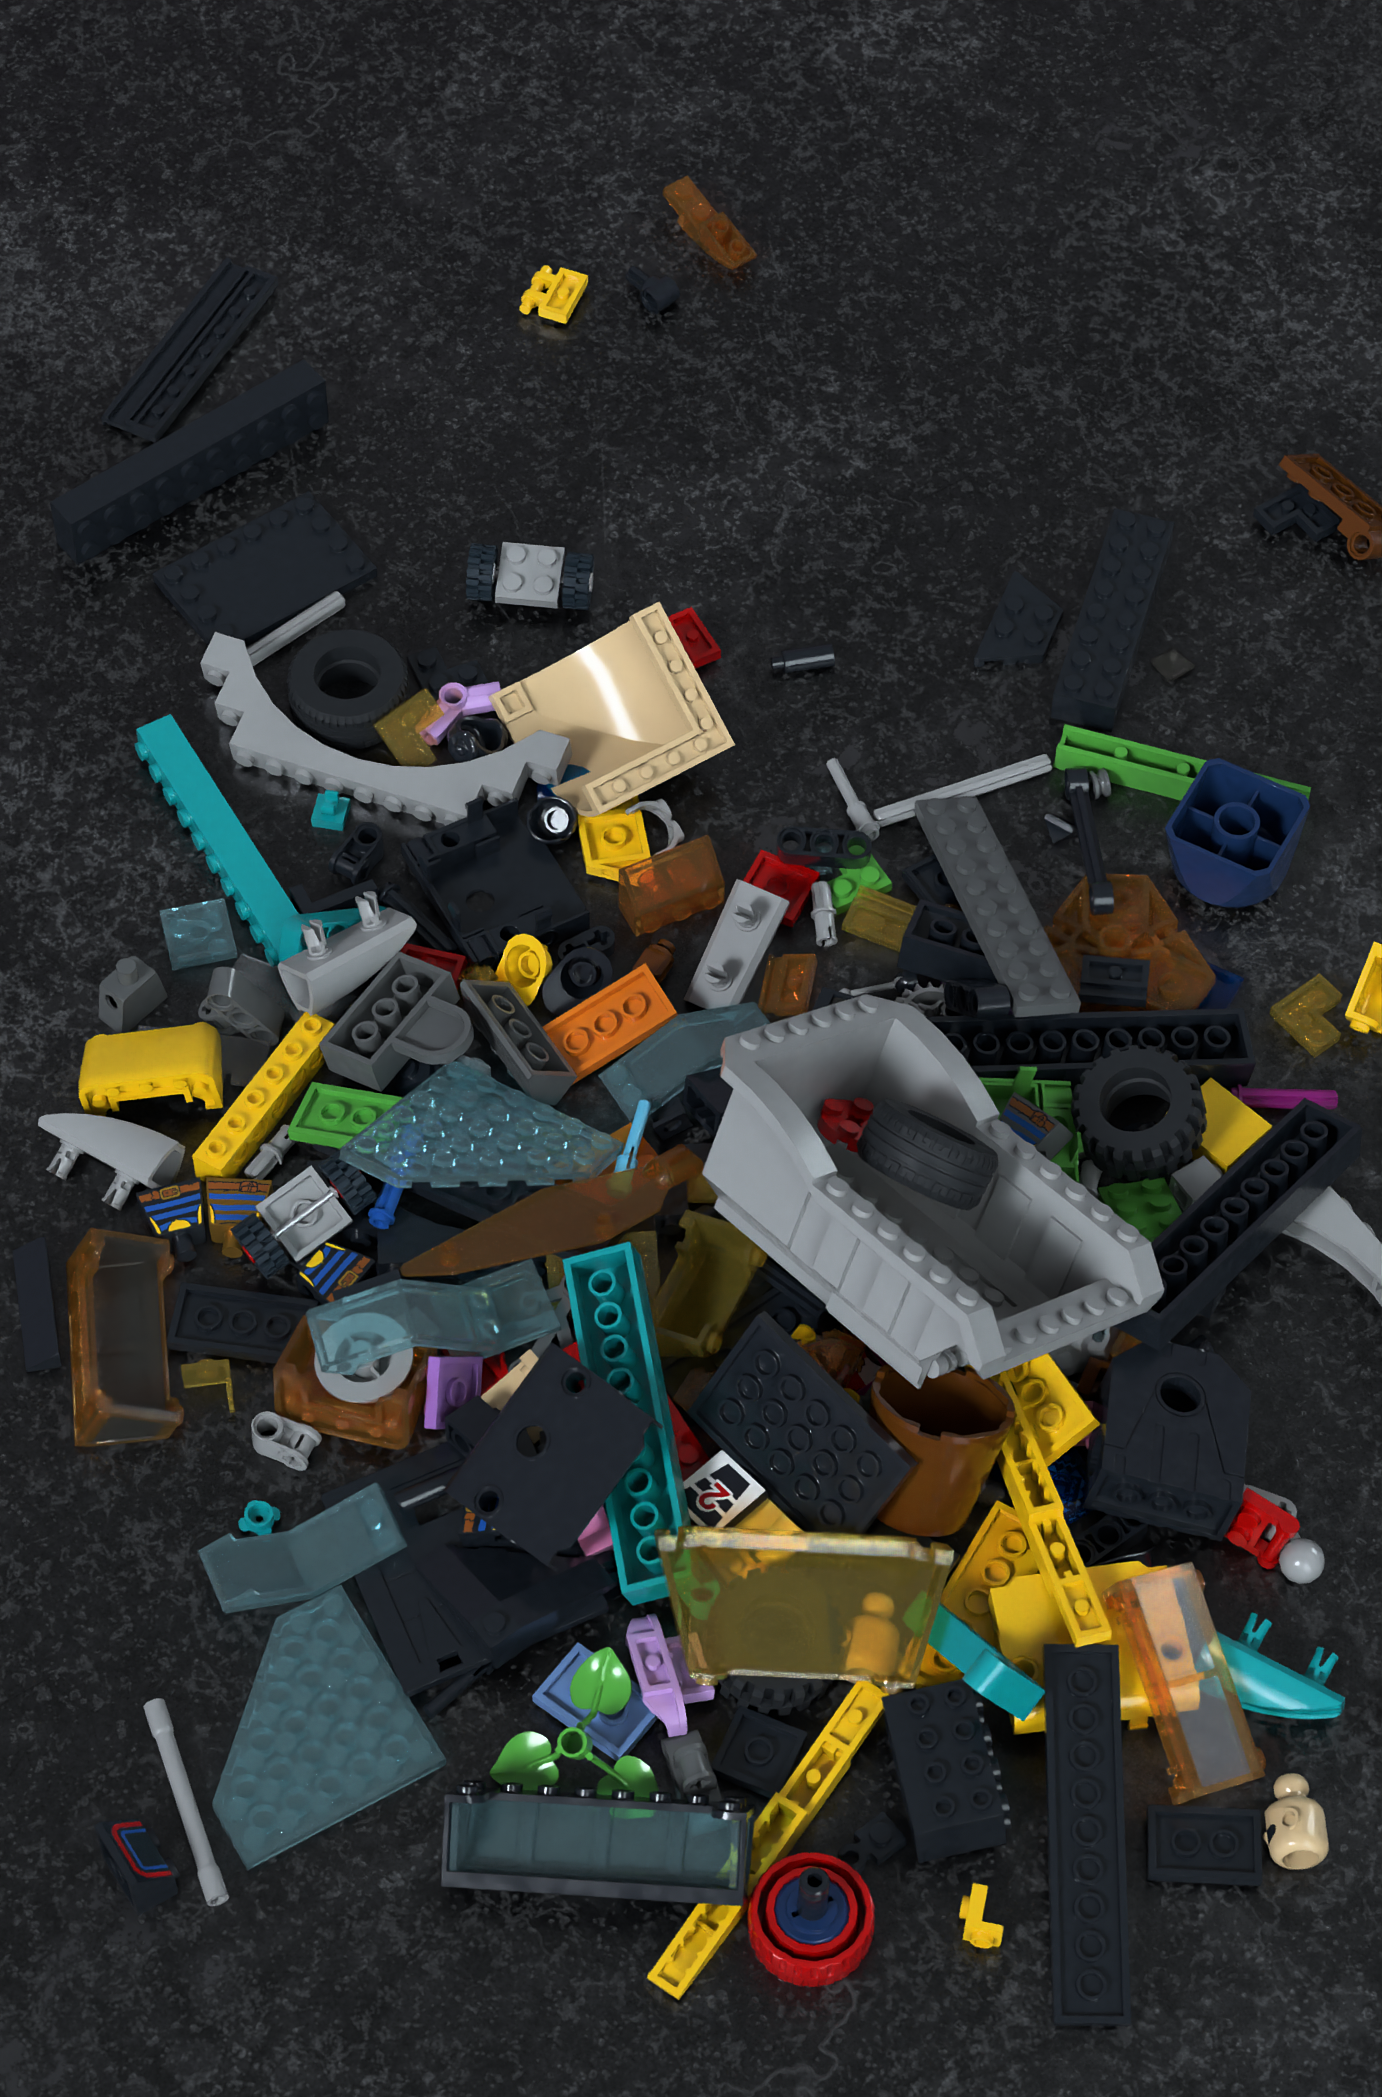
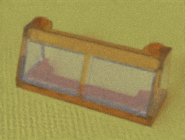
M1192 1562L1116 1582L1102 1592L1107 1609L1115 1608L1121 1614L1115 1619L1117 1625L1122 1624L1153 1714L1170 1767L1166 1768L1168 1776L1172 1774L1176 1776L1173 1778L1175 1786L1168 1788L1173 1805L1175 1806L1265 1777L1263 1769L1266 1768V1760L1262 1750L1259 1747H1255L1202 1592L1205 1590L1203 1576L1198 1569H1194Z

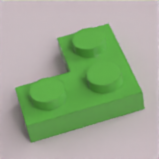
M853 845L848 849L853 855H861L865 852L864 848L859 845ZM872 854L869 863L861 869L839 868L843 875L827 882L831 888L832 906L836 909L837 915L892 891V882Z

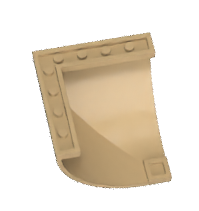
M660 601L629 617L630 621L584 648L488 697L513 744L539 730L570 738L572 756L559 786L547 784L544 787L553 796H559L570 801L580 815L587 817L600 815L735 745Z

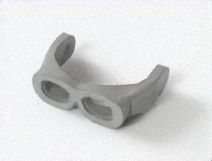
M663 799L641 801L625 810L627 815L633 814L638 810L650 811L666 824L669 838L667 848L656 852L651 857L653 862L668 855L678 843L684 840V834L676 821L672 820L671 811Z

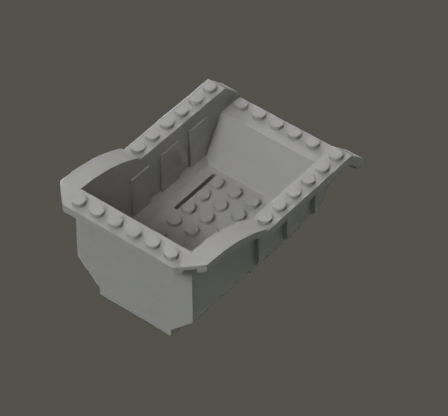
M864 994L724 1038L721 1047V1057H723L721 1078L733 1088L702 1171V1175L718 1196L714 1209L826 1304L825 1308L834 1318L917 1389L922 1387L926 1376L932 1379L955 1370L957 1365L958 1367H963L970 1364L983 1380L1145 1313L1162 1297L1165 1289L1151 1242L1142 1236L1137 1228L1126 1223L1116 1215L1111 1207L1101 1203L1090 1194L1085 1186L1075 1182L1065 1174L1060 1166L1049 1161L1039 1153L1034 1145L1026 1142L1013 1132L1008 1124L998 1120L1000 1113L983 1083L966 1059L948 1038L913 1006ZM860 1097L871 1101L875 1108L876 1104L884 1099H894L930 1113L988 1145L997 1153L999 1165L995 1173H993L990 1183L987 1184L988 1187L982 1195L983 1197L979 1205L967 1211L933 1200L871 1167L858 1156V1153L846 1150L847 1143L838 1139L836 1144L828 1141L817 1127L824 1101L828 1098L854 1101L855 1098Z

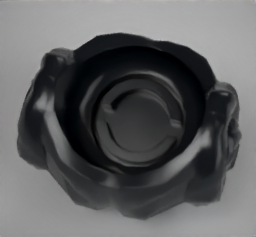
M467 716L455 721L450 727L447 734L448 750L456 762H467L505 749L508 742V734L504 725L498 719H482L478 716Z

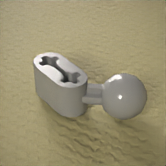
M1244 1485V1491L1248 1487L1296 1518V1506L1289 1499L1251 1485ZM1268 1523L1260 1538L1270 1542L1276 1533V1526ZM1297 1532L1293 1538L1287 1541L1280 1552L1279 1563L1282 1573L1290 1581L1303 1584L1311 1583L1320 1576L1324 1570L1325 1558L1323 1550L1316 1542L1301 1538Z

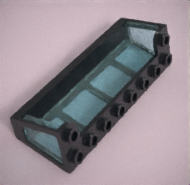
M464 1780V1784L456 1785L455 1789L445 1794L441 1886L743 1906L748 1901L756 1804H748L747 1798L741 1796H725L724 1801L716 1802L709 1801V1795L687 1794L686 1800L672 1799V1793L662 1791L649 1792V1797H635V1791L628 1789H613L612 1795L597 1794V1788L575 1787V1793L560 1792V1786L542 1784L538 1785L537 1790H523L522 1783L502 1782L500 1788L486 1787V1781Z

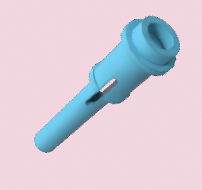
M640 1100L623 1154L617 1157L612 1179L606 1183L607 1194L612 1199L624 1201L627 1199V1196L632 1194L633 1188L631 1183L638 1166L636 1155L652 1106L647 1100Z

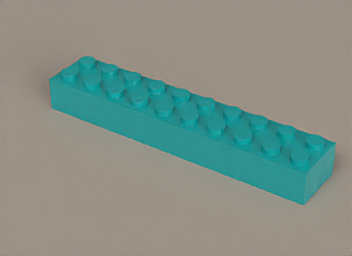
M629 1241L562 1259L581 1364L620 1391L634 1405L663 1425V1428L660 1429L651 1423L644 1433V1449L605 1501L621 1593L632 1605H637L703 1588L641 1255Z

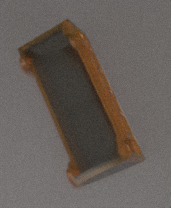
M90 1228L66 1262L74 1443L77 1446L93 1447L168 1439L176 1427L180 1426L183 1421V1406L179 1404L178 1398L170 1397L163 1280L173 1270L174 1256L170 1254L168 1239Z

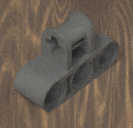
M222 966L215 968L212 972L207 997L200 1004L198 1015L204 1021H210L217 1026L216 1029L223 1036L241 1032L254 1043L269 1047L276 1045L279 1041L285 1011L240 972L233 968Z
M695 1729L688 1731L686 1735L661 1739L664 1759L677 1798L686 1800L687 1794L709 1795V1801H723L715 1773L712 1771L707 1756L706 1746L703 1744L699 1731ZM685 1812V1822L692 1838L729 1827L728 1820L712 1818L711 1814Z

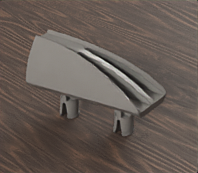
M736 879L683 1000L728 1020H732L783 920L790 902L747 882Z
M367 891L363 892L364 899L358 896L355 897L362 918L361 922L327 939L325 938L321 920H309L310 927L302 924L301 930L303 931L308 949L280 962L278 965L285 988L297 1009L309 1013L311 1017L371 978L403 948L415 932L417 924L414 919L392 908H387L380 912L376 893Z
M58 1113L43 1115L38 1121L39 1127L60 1139L59 1142L62 1143L46 1170L66 1181L67 1175L79 1154L87 1153L116 1169L114 1172L117 1173L104 1198L101 1200L120 1211L135 1184L139 1185L141 1183L151 1189L173 1184L185 1153V1146L159 1132L111 1117L79 1113Z

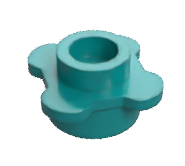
M250 1501L245 1508L244 1517L238 1522L239 1528L243 1532L252 1531L257 1533L259 1538H268L272 1534L271 1528L274 1522L280 1519V1511L277 1507H271L265 1501ZM258 1517L263 1518L260 1522L256 1521Z

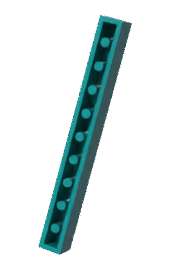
M169 714L137 728L138 742L134 746L141 761L147 760L149 772L154 782H160L164 787L163 794L170 806L175 805L178 809L177 815L182 826L190 828L192 832L191 837L197 850H204L207 855L206 862L213 874L218 873L221 877L220 883L226 896H233L240 918L242 920L247 919L250 923V931L257 944L262 942L264 945V952L271 967H278L282 925L287 918L299 913L172 715Z

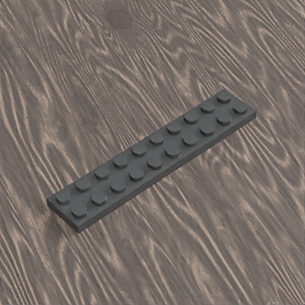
M964 796L960 798L916 800L914 812L998 984L1007 987L1009 991L1010 1008L1014 1016L1028 1017L1079 1013L1081 1001L977 797Z

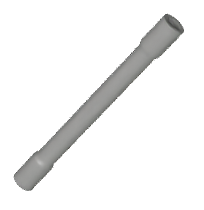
M161 1698L150 1700L143 1708L152 1736L156 1739L195 1859L198 1878L208 1906L223 1904L229 1899L204 1829L173 1734L174 1728L165 1700Z

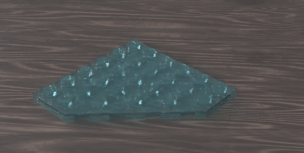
M454 1061L443 1065L341 1147L339 1159L396 1188H411L412 1182H430L432 1188L459 1187L461 1181H478L479 1187L507 1186L508 1181L525 1180L527 1186L554 1185L555 1180L572 1179L574 1185H587L622 1154L624 1143L605 1132H600L582 1123L579 1119L572 1118L553 1109L548 1104H543L519 1090L512 1089L490 1076L477 1072L462 1062Z
M341 1585L276 1618L212 1802L215 1814L247 1870L446 1765V1758L411 1700L405 1696L399 1680Z

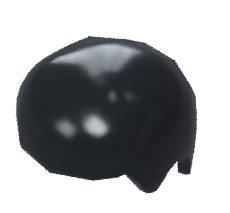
M559 796L540 798L532 809L528 810L526 815L528 831L534 839L546 845H557L565 842L572 836L578 826L577 811L570 801Z

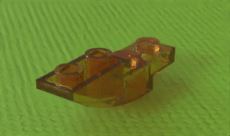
M688 175L664 187L662 195L679 215V225L714 260L734 270L757 257L756 252L725 213L721 212L718 214Z

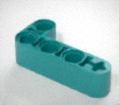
M379 906L380 912L387 909L384 906ZM351 908L290 916L282 925L278 963L308 949L303 931L301 930L302 924L310 927L309 920H321L325 938L327 939L361 922L362 918L359 909Z

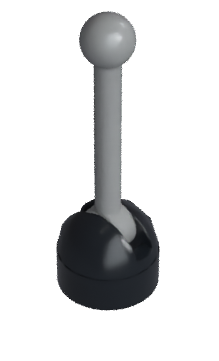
M902 970L898 972L893 982L854 990L843 988L839 992L858 996L895 988L898 993L902 994L905 989L914 991L918 980L916 974L908 970Z

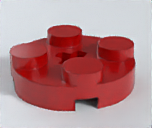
M860 1097L855 1098L854 1101L828 1098L824 1101L817 1127L828 1141L836 1144L838 1139L848 1144L846 1150L858 1153L857 1142L860 1136L863 1135L862 1132L871 1114H873L874 1105L871 1101Z

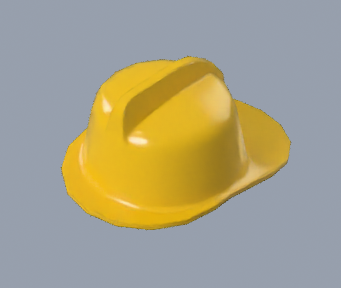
M525 933L515 935L508 941L493 981L510 982L528 1007L535 999L541 984L546 981L552 972L553 963L548 952V946L541 944L532 935Z

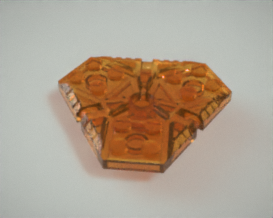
M1106 874L1107 881L1111 882L1113 888V914L1092 915L1089 905V885L1085 875L1053 915V927L1051 928L1046 925L1043 928L1078 997L1083 955L1150 960L1146 1008L1131 1006L1106 1007V1004L1081 1002L1079 1013L1197 1009L1215 985L1216 975L1186 931L1178 932V919L1149 876Z

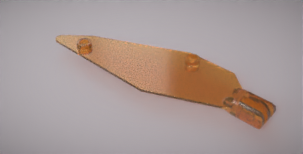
M681 1143L651 1159L643 1167L543 1188L406 1262L400 1267V1272L405 1277L456 1275L604 1243L660 1212L667 1191L703 1170L704 1164L697 1155Z

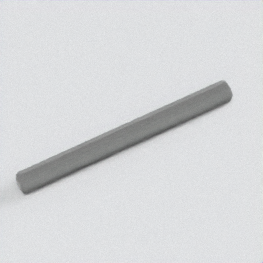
M1041 754L875 809L873 811L874 820L879 823L880 827H885L915 817L916 800L960 798L964 796L975 797L1048 773L1052 770V763L1047 754Z

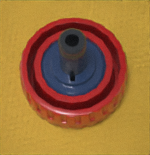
M804 1852L782 1858V1860L771 1865L760 1876L757 1885L753 1888L747 1917L751 1946L755 1950L756 1957L765 1965V1968L783 1981L798 1986L817 1987L842 1980L850 1972L856 1970L861 1960L866 1957L871 1945L875 1925L874 1901L870 1896V1889L863 1881L862 1876L851 1865L837 1857L817 1852Z

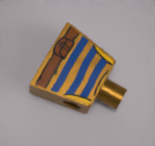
M207 1177L206 1188L211 1240L215 1243H223V1255L230 1258L241 1257L243 1249L230 1229L252 1213L266 1227L267 1223L255 1209V1206L274 1193L272 1180Z

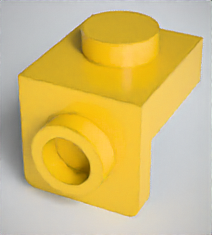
M973 1883L971 1896L963 1895L959 1918L966 1919L963 1940L970 1941L972 1945L980 1948L1000 1947L1004 1927L982 1921L988 1886Z

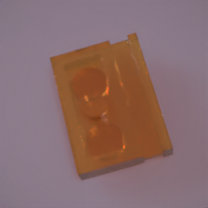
M774 954L768 956L757 1007L761 1016H766V1013H774L775 1016H786L808 1012L818 963L815 954H783L782 957H774Z

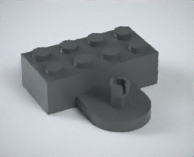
M398 952L319 1043L328 1069L382 1092L410 1058L431 1065L454 1062L455 1059L464 1054L470 1047L474 1038V1029L466 1011L455 1005L460 997L451 972Z

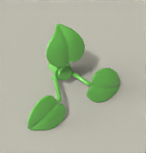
M606 1647L592 1654L583 1662L573 1676L570 1686L572 1703L579 1709H591V1711L582 1722L577 1723L576 1727L566 1728L560 1733L555 1753L552 1754L551 1743L545 1736L536 1732L520 1733L505 1745L497 1762L491 1768L490 1776L499 1784L502 1782L522 1783L523 1790H537L538 1785L542 1784L554 1785L559 1778V1770L554 1760L559 1759L563 1754L574 1760L587 1758L608 1774L599 1781L597 1794L612 1795L613 1789H628L635 1791V1797H649V1792L659 1791L653 1771L643 1760L629 1755L623 1756L612 1769L591 1752L593 1742L590 1735L585 1732V1728L596 1717L598 1711L606 1715L616 1714L621 1711L629 1702L632 1694L630 1676L612 1648ZM611 1808L610 1816L622 1820L652 1818L657 1810Z

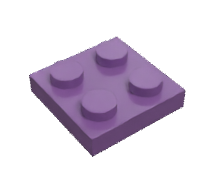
M482 1356L428 1357L424 1428L445 1429L446 1416L475 1396L481 1397Z

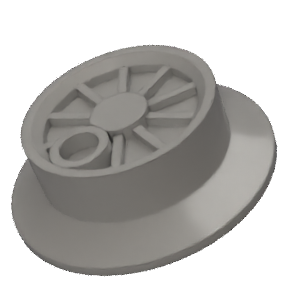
M372 1313L353 1315L333 1325L319 1341L314 1357L316 1375L326 1391L338 1399L361 1404L379 1402L389 1397L407 1378L413 1364V1346L405 1329L393 1319Z

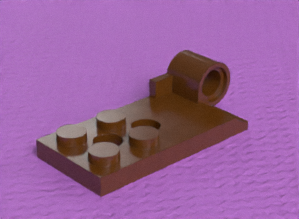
M1318 453L1284 455L1279 466L1287 472V477L1295 483L1302 484L1309 490L1308 494L1313 499L1325 503L1342 518L1337 530L1348 538L1347 550L1349 554L1356 560L1382 558V506ZM1367 540L1370 543L1369 549L1367 547Z

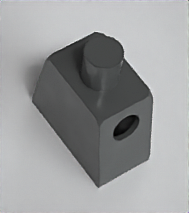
M136 956L119 960L116 964V969L102 980L99 985V1019L119 1034L129 1032L168 998L158 974Z

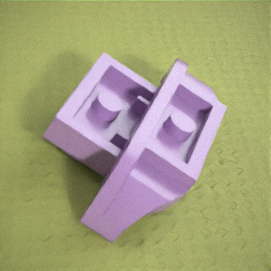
M655 1613L648 1614L645 1617L632 1618L627 1628L625 1645L628 1646L641 1688L642 1701L665 1724L669 1737L686 1735L687 1719L684 1704L713 1700L715 1692L707 1665L703 1660L697 1633L664 1638L661 1625Z

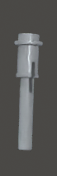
M830 759L826 766L848 805L846 812L856 828L855 831L864 832L869 836L871 842L879 836V823L872 819L866 804L858 800L838 759Z

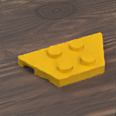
M638 795L595 817L577 814V828L587 874L651 890L656 889V879L641 810L627 815L625 812L629 807L639 803Z

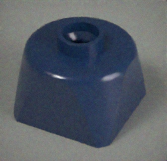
M1223 759L1207 760L1165 826L1171 863L1179 882L1195 897L1221 907H1246L1269 898L1277 891L1284 880L1297 848L1310 809L1306 795Z

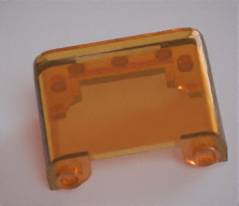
M303 1315L273 1369L276 1414L297 1423L306 1424L320 1433L389 1449H404L413 1436L427 1390L426 1371L428 1368V1357L437 1356V1345L421 1341L411 1342L413 1346L411 1370L401 1386L396 1387L389 1397H379L377 1402L369 1404L347 1402L334 1397L326 1391L316 1375L314 1357L319 1341L332 1325L325 1320Z

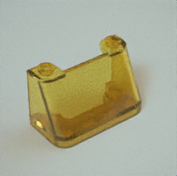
M686 1209L679 1222L680 1227L686 1229L683 1242L678 1241L675 1246L678 1258L653 1305H650L660 1357L709 1358L713 1353L715 1354L719 1351L723 1334L758 1267L764 1265L767 1253L732 1223Z

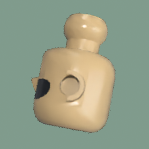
M1295 1773L1281 1775L1277 1778L1273 1787L1275 1797L1278 1800L1270 1804L1265 1810L1267 1831L1262 1835V1839L1269 1846L1271 1858L1279 1866L1294 1870L1314 1867L1325 1859L1329 1851L1324 1810L1317 1801L1307 1797L1309 1785L1302 1775Z

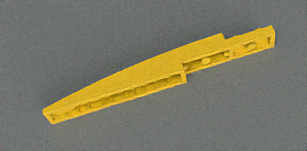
M970 1364L964 1366L966 1372L968 1367L974 1369ZM1006 1371L991 1376L990 1378L1009 1394L1015 1406L1013 1425L998 1454L997 1462L1049 1596L1056 1599L1076 1648L1110 1640L1112 1629L1063 1517V1503Z
M860 1676L782 1790L773 1795L755 1821L748 1901L743 1906L698 1903L647 1976L649 1981L678 2000L682 1997L747 1911L753 1888L757 1885L760 1876L771 1865L788 1855L851 1766L850 1760L883 1714L881 1697L889 1696V1694ZM738 1847L716 1878L737 1879Z

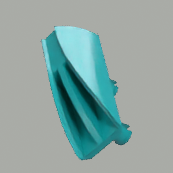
M1256 1613L1250 1614V1618L1238 1641L1211 1629L1192 1666L1198 1692L1230 1705L1261 1714L1296 1719H1326L1339 1716L1345 1706V1697L1324 1686L1339 1657L1332 1652L1323 1666L1320 1667L1324 1648L1318 1646L1304 1675L1269 1659L1257 1651L1272 1623L1265 1619L1254 1633L1257 1622Z

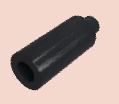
M830 643L781 651V656L771 657L770 662L772 670L783 669L784 673L835 666L833 646Z

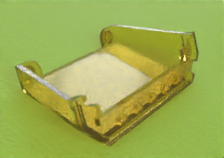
M690 1525L679 1526L678 1534L670 1535L669 1529L655 1530L654 1538L686 1671L691 1679H696V1684L714 1686L718 1685V1679H726L728 1675L871 1681L872 1684L881 1686V1692L888 1694L902 1693L903 1688L914 1689L953 1560L954 1550L948 1544L932 1542L931 1548L921 1547L917 1542V1538L907 1536Z

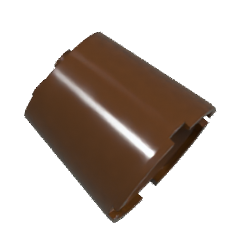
M887 1363L877 1371V1375L872 1383L869 1415L918 1464L877 1516V1519L894 1529L918 1536L940 1537L956 1533L966 1525L1013 1425L1015 1416L1014 1403L1009 1394L990 1377L983 1380L975 1369L968 1367L967 1372L955 1369L934 1379L926 1376L922 1387L917 1389Z

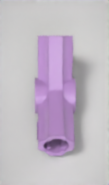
M499 681L464 687L459 683L445 684L439 691V699L415 726V733L428 745H438L447 735L455 721L469 715L495 711L488 697L501 690Z

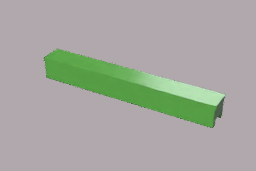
M1065 724L1060 743L1057 745L1053 768L1065 770V768L1086 767L1087 772L1093 771L1094 773H1098L1099 769L1104 768L1111 783L1182 800L1207 760ZM1257 774L1306 795L1309 801L1311 787Z

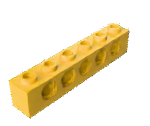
M303 1013L192 1155L196 1178L200 1177V1180L206 1182L207 1177L236 1178L325 1063L319 1043L335 1026L334 1023L317 1014L310 1017L309 1013Z

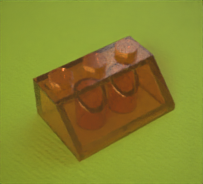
M708 835L619 869V909L636 937L644 933L655 932L660 927L672 922L683 921L692 914L705 909H713L724 902L725 882Z

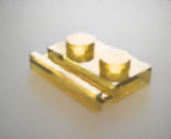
M860 885L858 893L854 897L842 923V930L900 952L903 935L917 906Z

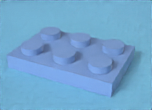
M579 1642L532 1695L535 1704L568 1727H576L577 1723L582 1722L591 1711V1709L577 1708L572 1703L570 1696L573 1676L583 1662L594 1654ZM631 1680L632 1694L627 1705L621 1711L612 1715H606L598 1711L596 1717L585 1728V1732L590 1735L593 1745L616 1761L623 1756H627L658 1719L643 1703L640 1685Z

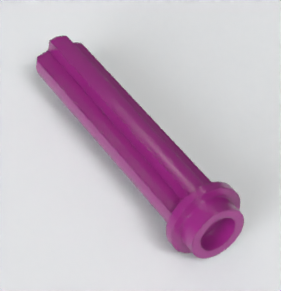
M1237 1084L1236 1088L1230 1087L1229 1090L1231 1094L1249 1108L1293 1109L1304 1098L1326 1109H1336L1338 1104V1094L1335 1090L1242 1088L1241 1084Z

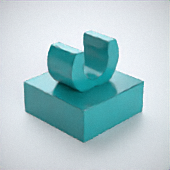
M325 790V794L318 793L311 817L312 826L344 831L351 806L350 798L340 797L338 791Z

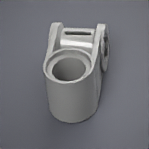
M270 1411L261 1412L252 1420V1443L256 1452L282 1462L292 1469L306 1470L309 1464L308 1457L314 1446H318L322 1440V1436L317 1430ZM264 1431H272L275 1433L274 1435L268 1437L261 1435V1433H263Z

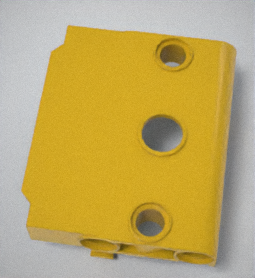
M1139 1561L1085 1567L1112 1629L1110 1640L1090 1645H1119L1121 1721L1129 1720L1128 1730L1148 1728V1717L1195 1711L1198 1703L1197 1685L1167 1565L1147 1567ZM1041 1574L1017 1576L1009 1586L990 1588L988 1607L994 1631L995 1648L1043 1687V1645L1074 1643L1056 1599L1050 1598ZM1170 1654L1176 1659L1168 1661L1163 1659L1160 1655ZM1044 1695L1024 1721L1009 1713L1013 1735L1045 1731Z

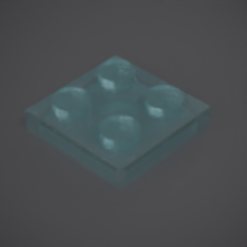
M224 898L160 910L172 971L238 958Z

